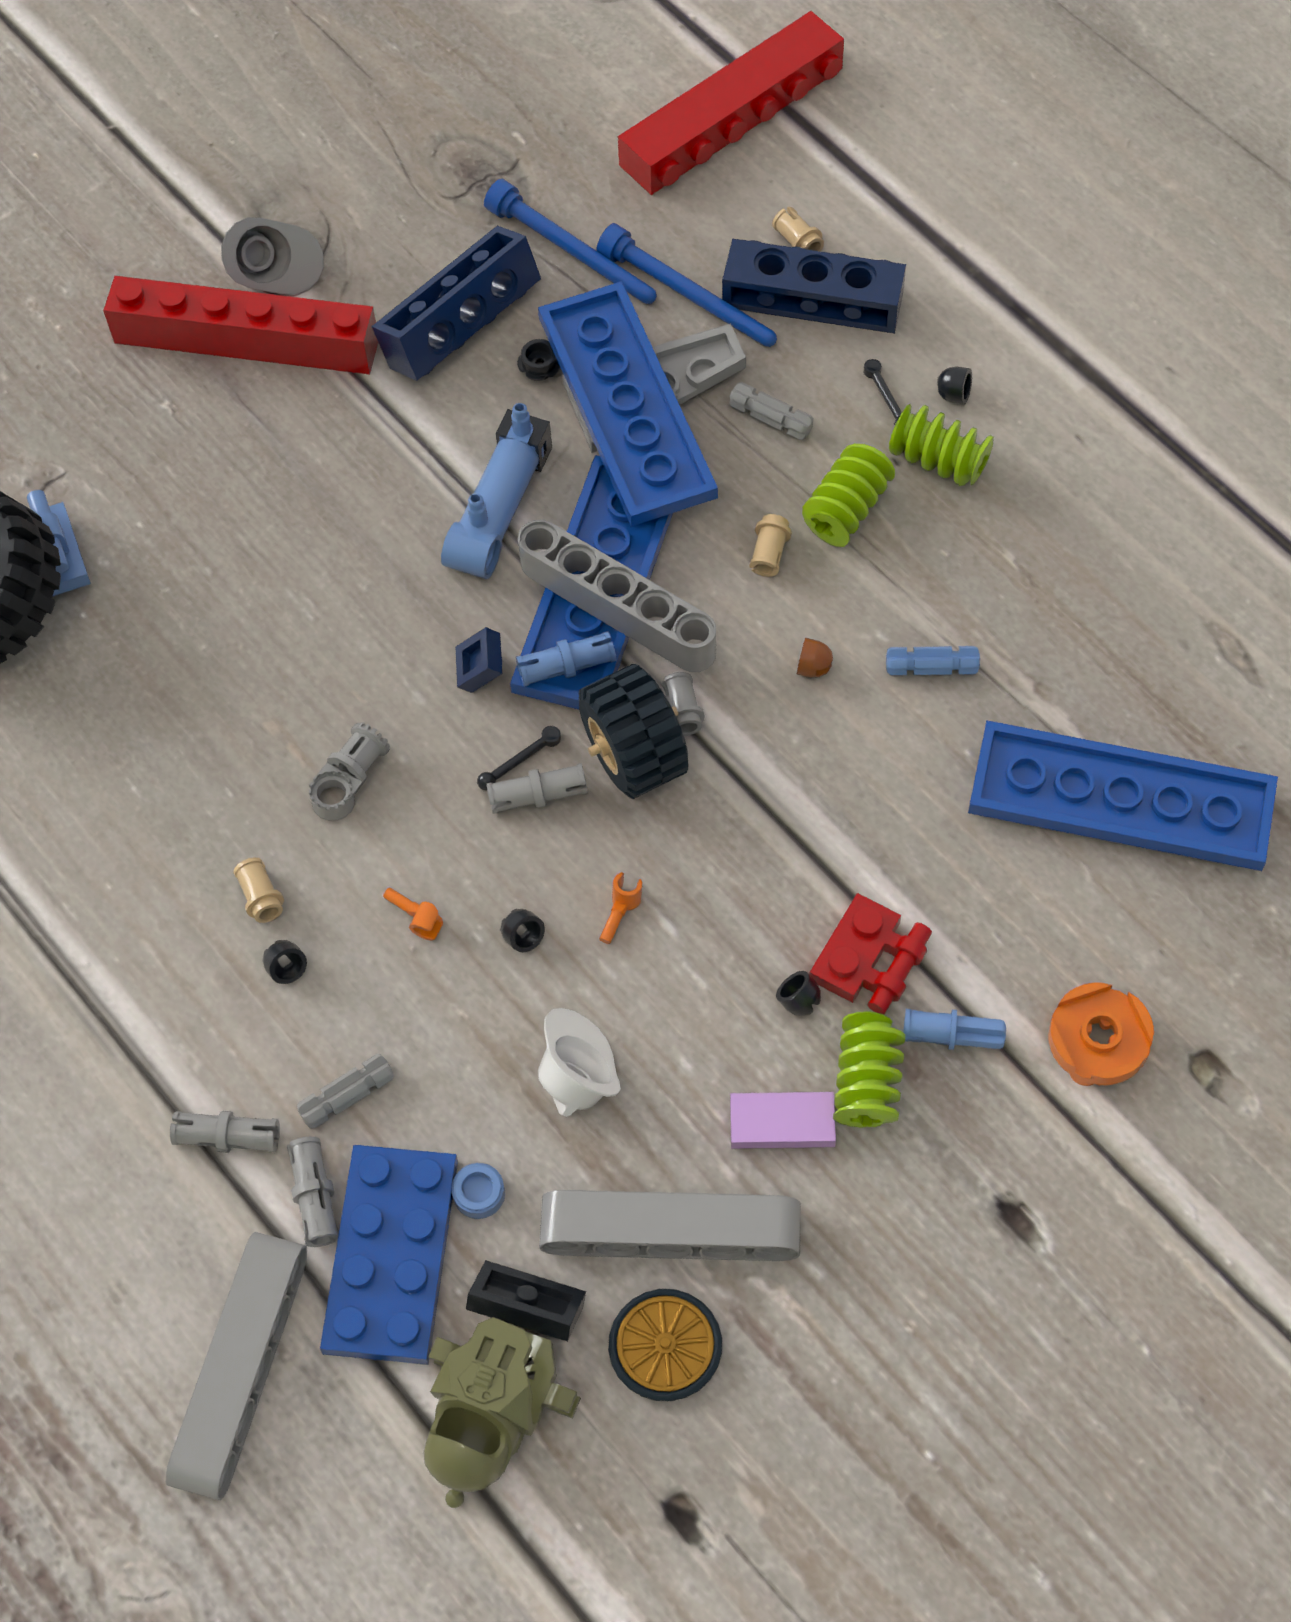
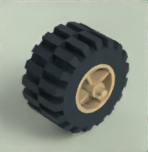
M631 664L579 690V711L585 731L592 745L588 748L591 757L597 755L610 779L625 795L635 799L687 773L689 767L688 750L684 735L676 718L678 711L675 706L671 707L659 685L643 668L637 664Z

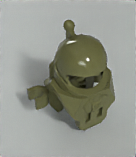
M494 1317L478 1323L472 1337L462 1346L440 1337L436 1338L428 1357L434 1360V1364L442 1367L430 1391L439 1401L436 1406L435 1420L426 1440L423 1455L424 1463L429 1473L440 1484L451 1489L446 1494L445 1501L447 1505L451 1508L461 1506L464 1502L463 1492L483 1490L502 1476L511 1456L518 1452L524 1434L531 1436L542 1417L543 1407L573 1419L581 1398L577 1396V1391L554 1383L557 1374L551 1340L528 1333L522 1328ZM531 1360H533L534 1364L525 1366V1365L528 1364ZM528 1375H534V1379L528 1378Z

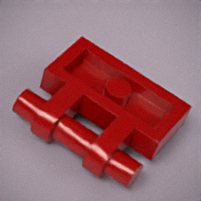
M857 893L810 970L809 975L819 986L852 1003L862 987L873 992L874 994L867 1006L873 1012L885 1015L892 1001H899L905 991L906 984L904 981L913 965H919L926 955L927 948L925 945L932 931L928 926L917 922L912 927L908 936H901L895 933L900 924L901 915ZM885 951L895 958L886 972H880L874 969Z

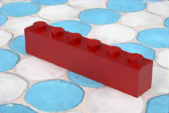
M809 11L618 136L619 166L650 195H653L665 186L674 184L681 175L696 165L707 162L713 154L728 144L737 142L746 132L761 122L769 121L778 111L793 101L802 99L808 91L823 81L835 77L843 69L844 38L814 12Z
M114 276L103 309L115 344L368 375L371 373L378 347L377 338L371 327L376 323L373 306Z

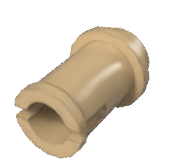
M787 207V212L783 208L775 215L772 227L792 247L822 251L824 240L822 239L821 231L816 227H810L793 207Z
M768 514L763 516L762 520L756 524L755 532L758 538L749 567L758 575L772 577L779 572L784 544L790 540L792 532L786 518L776 514Z
M253 857L237 864L233 873L237 877L246 897L245 910L248 916L254 918L259 923L270 922L279 917L283 911L284 898L281 892L274 890L265 870L264 862L260 858Z

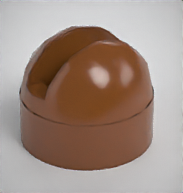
M805 637L796 674L809 678H818L826 675L832 667L833 654L831 649L821 641Z

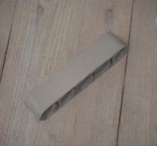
M533 520L526 523L518 533L520 562L523 572L529 578L683 670L701 672L713 665L716 659V625L708 614L549 521ZM537 549H546L545 551H542V552H535V551H534V550H537ZM576 571H583V572H585V573H583V574H572L573 572H576ZM613 594H623L624 596H621V597H611L610 595H613ZM658 616L662 617L663 619L658 621H652L648 618ZM692 639L703 641L699 644L687 643V641Z
M555 1190L547 1192L542 1196L539 1248L545 1253L560 1256L788 1261L800 1256L801 1203L795 1198L780 1195Z
M258 1232L252 1233L248 1239L168 1462L165 1481L167 1486L216 1500H222L227 1493L307 1260L306 1245Z

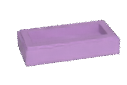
M834 1092L730 1093L731 1149L835 1147L836 1133L835 1120H833V1113H835Z

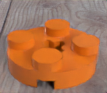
M1102 982L1088 983L1066 993L1054 1011L1048 1033L1051 1052L1058 1064L1079 1085L1118 1084L1133 1077L1146 1063L1153 1041L1154 1026L1145 1005L1130 992L1125 995L1121 991L1111 989V984ZM1099 1023L1102 1030L1111 1029L1114 1035L1109 1037L1108 1044H1100L1089 1037L1092 1033L1093 1024Z

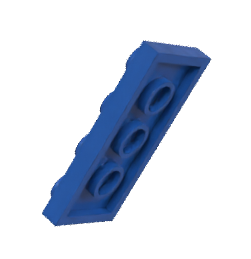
M353 1145L320 1350L323 1355L429 1365L430 1358L428 1356L432 1346L453 1200L452 1183L456 1176L458 1165L456 1154Z

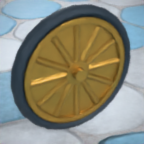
M657 1289L633 1298L620 1310L611 1327L608 1352L612 1367L618 1378L630 1390L641 1397L654 1401H675L687 1398L698 1392L711 1380L719 1366L722 1355V1335L713 1313L702 1301L689 1293L679 1290Z

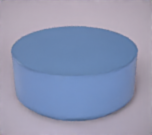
M473 1163L462 1168L456 1174L452 1183V1196L457 1209L465 1216L473 1219H483L495 1214L505 1199L504 1183L499 1172L492 1166L484 1163Z

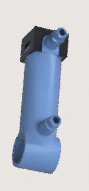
M516 403L512 410L507 409L496 432L497 446L474 493L468 498L467 508L460 522H454L447 532L441 553V563L445 567L484 579L491 577L499 560L502 539L535 471L541 472L552 450L550 421L530 416L526 405L523 403Z

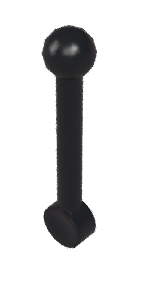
M869 359L864 363V375L875 381L896 419L894 425H896L902 411L881 375V363L876 359Z
M555 726L545 727L542 730V737L492 772L481 773L477 778L479 788L487 791V783H496L497 779L543 747L558 745L561 740L560 730Z

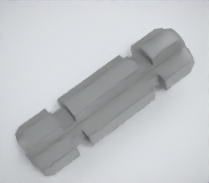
M739 382L732 390L729 403L731 407L744 413L750 410V416L781 431L787 428V434L799 440H804L810 433L814 419L811 415L799 409L793 412V406L762 391L756 394V388L743 382Z
M376 1054L362 1063L364 1068L358 1071L355 1067L321 1088L322 1094L316 1097L313 1093L300 1101L297 1109L305 1124L311 1129L316 1128L329 1120L327 1115L331 1112L337 1115L371 1094L369 1091L371 1087L375 1086L379 1089L390 1082L394 1075L386 1059L381 1054Z

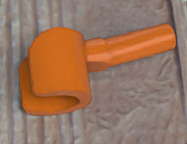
M623 872L614 877L612 887V901L614 904L599 938L600 941L606 944L611 943L626 911L637 908L641 903L642 880L639 879L634 890L623 891Z
M387 888L383 897L407 912L408 915L413 916L409 929L423 939L435 940L443 925V920L439 916L435 905L430 902H421L420 904L412 902L394 889Z

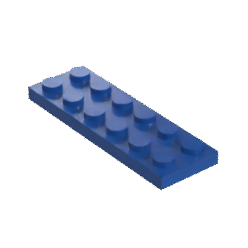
M622 281L538 307L541 325L631 527L718 499L717 484Z
M595 455L567 532L650 580L673 513L631 527L601 457ZM576 571V572H573L572 574H583V573H585V572H583V571ZM545 588L521 656L556 647V642L566 639L568 643L608 631L611 636L609 641L613 642L616 661L578 670L574 677L566 678L563 674L531 683L525 687L521 681L522 676H520L516 666L510 682L511 693L579 710V690L618 671L629 637ZM613 594V595H610V596H611V597H621V596H624V595H623V594Z
M986 720L968 813L1262 871L1266 864L1278 776Z

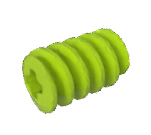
M911 404L907 405L891 434L889 441L890 453L898 456L905 452V458L910 463H916L921 459V466L927 471L938 467V475L940 477L948 478L954 473V482L957 485L964 486L969 481L971 485H974L988 462L994 436H987L979 445L976 443V428H971L962 437L960 436L961 421L956 420L948 429L943 428L944 413L940 412L930 422L927 420L929 406L923 405L916 414H912Z
M854 443L846 446L840 454V458L832 465L831 471L827 472L821 484L812 493V497L802 507L803 518L810 530L829 545L845 547L850 541L849 534H854L858 530L859 521H863L869 514L868 508L874 507L878 502V495L883 494L887 489V481H892L895 478V468L892 462L884 453L866 444Z
M871 1011L855 1012L846 1015L842 1019V1029L845 1033L841 1036L840 1048L843 1052L839 1055L838 1067L841 1072L837 1074L836 1086L839 1091L835 1094L834 1105L838 1110L833 1113V1120L840 1124L863 1128L877 1127L885 1123L898 1121L899 1112L894 1108L885 1106V1104L900 1101L901 1092L887 1085L897 1084L902 1081L903 1073L890 1066L903 1062L904 1053L893 1048V1046L904 1044L906 1034L892 1028L893 1021L883 1014Z

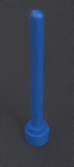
M498 179L487 191L484 207L499 218L515 217L612 283L622 281L626 292L644 304H652L656 300L657 294L652 287L525 204L523 197L519 195L518 188L505 179Z
M612 223L600 236L596 251L611 261H619L621 263L627 261L727 324L731 323L732 327L765 347H771L776 343L777 335L773 330L635 246V240L631 238V233L616 223Z

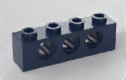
M497 225L371 327L389 368L418 381L422 376L429 374L438 363L454 350L462 347L466 340L483 326L491 323L499 313L515 300L523 297L527 290L540 281L541 276L526 236Z
M732 238L722 279V299L742 311L895 334L904 292L906 264L888 260L848 256L843 253L834 254L807 250L801 247H787L762 243L756 240L747 241Z

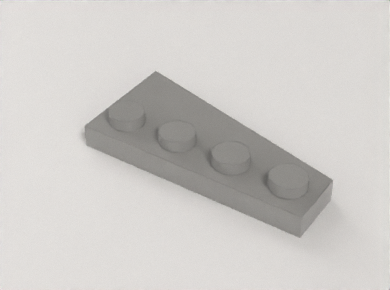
M731 323L653 346V350L679 405L746 368V356ZM562 374L564 388L591 453L597 451V448L565 376Z

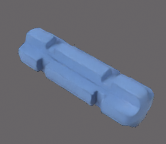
M952 646L913 647V652H907V647H890L886 653V669L890 675H907V670H913V675H951L952 670H958V674H976L980 666V654L975 646H959V651H952Z

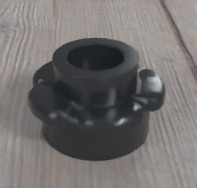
M534 339L527 342L523 346L517 361L519 370L522 373L525 372L526 377L533 381H543L549 377H554L561 368L549 341L544 339Z

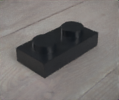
M485 1260L468 1293L466 1310L490 1318L494 1317L501 1321L568 1342L584 1307L586 1291Z

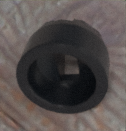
M956 366L949 367L941 372L937 379V386L942 398L953 403H967L972 387L971 368Z
M522 908L512 910L506 919L503 918L500 931L508 945L514 950L523 953L533 950L540 944L544 937L545 926L543 921L533 912ZM520 925L527 930L521 936L516 932Z
M288 940L275 941L263 954L262 961L266 972L279 984L292 983L298 980L305 972L307 966L305 954L296 944ZM286 955L291 962L283 968L279 964L278 959Z
M798 971L782 982L776 992V998L787 1011L796 1016H805L813 1013L812 1004H820L821 990L808 972Z

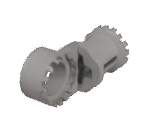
M364 722L354 724L351 728L352 736L339 752L331 753L327 758V763L313 778V782L309 785V796L314 812L320 818L328 821L339 820L351 813L355 805V794L367 779L365 773L378 756H385L390 750V744L387 743L388 740L381 738V733L375 734L377 729L373 728L371 730L370 725H365ZM330 787L340 788L346 793L339 803L333 805L322 803L319 800V796L325 789Z

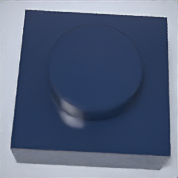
M485 627L455 647L457 688L473 693L502 674L501 637L499 632Z

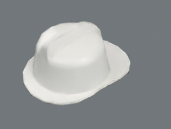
M565 1008L552 1009L544 1019L547 1048L538 1069V1078L543 1088L553 1097L559 1114L568 1117L577 1109L586 1110L593 1107L603 1096H616L621 1087L611 1047L600 1029L588 1018L576 1011Z

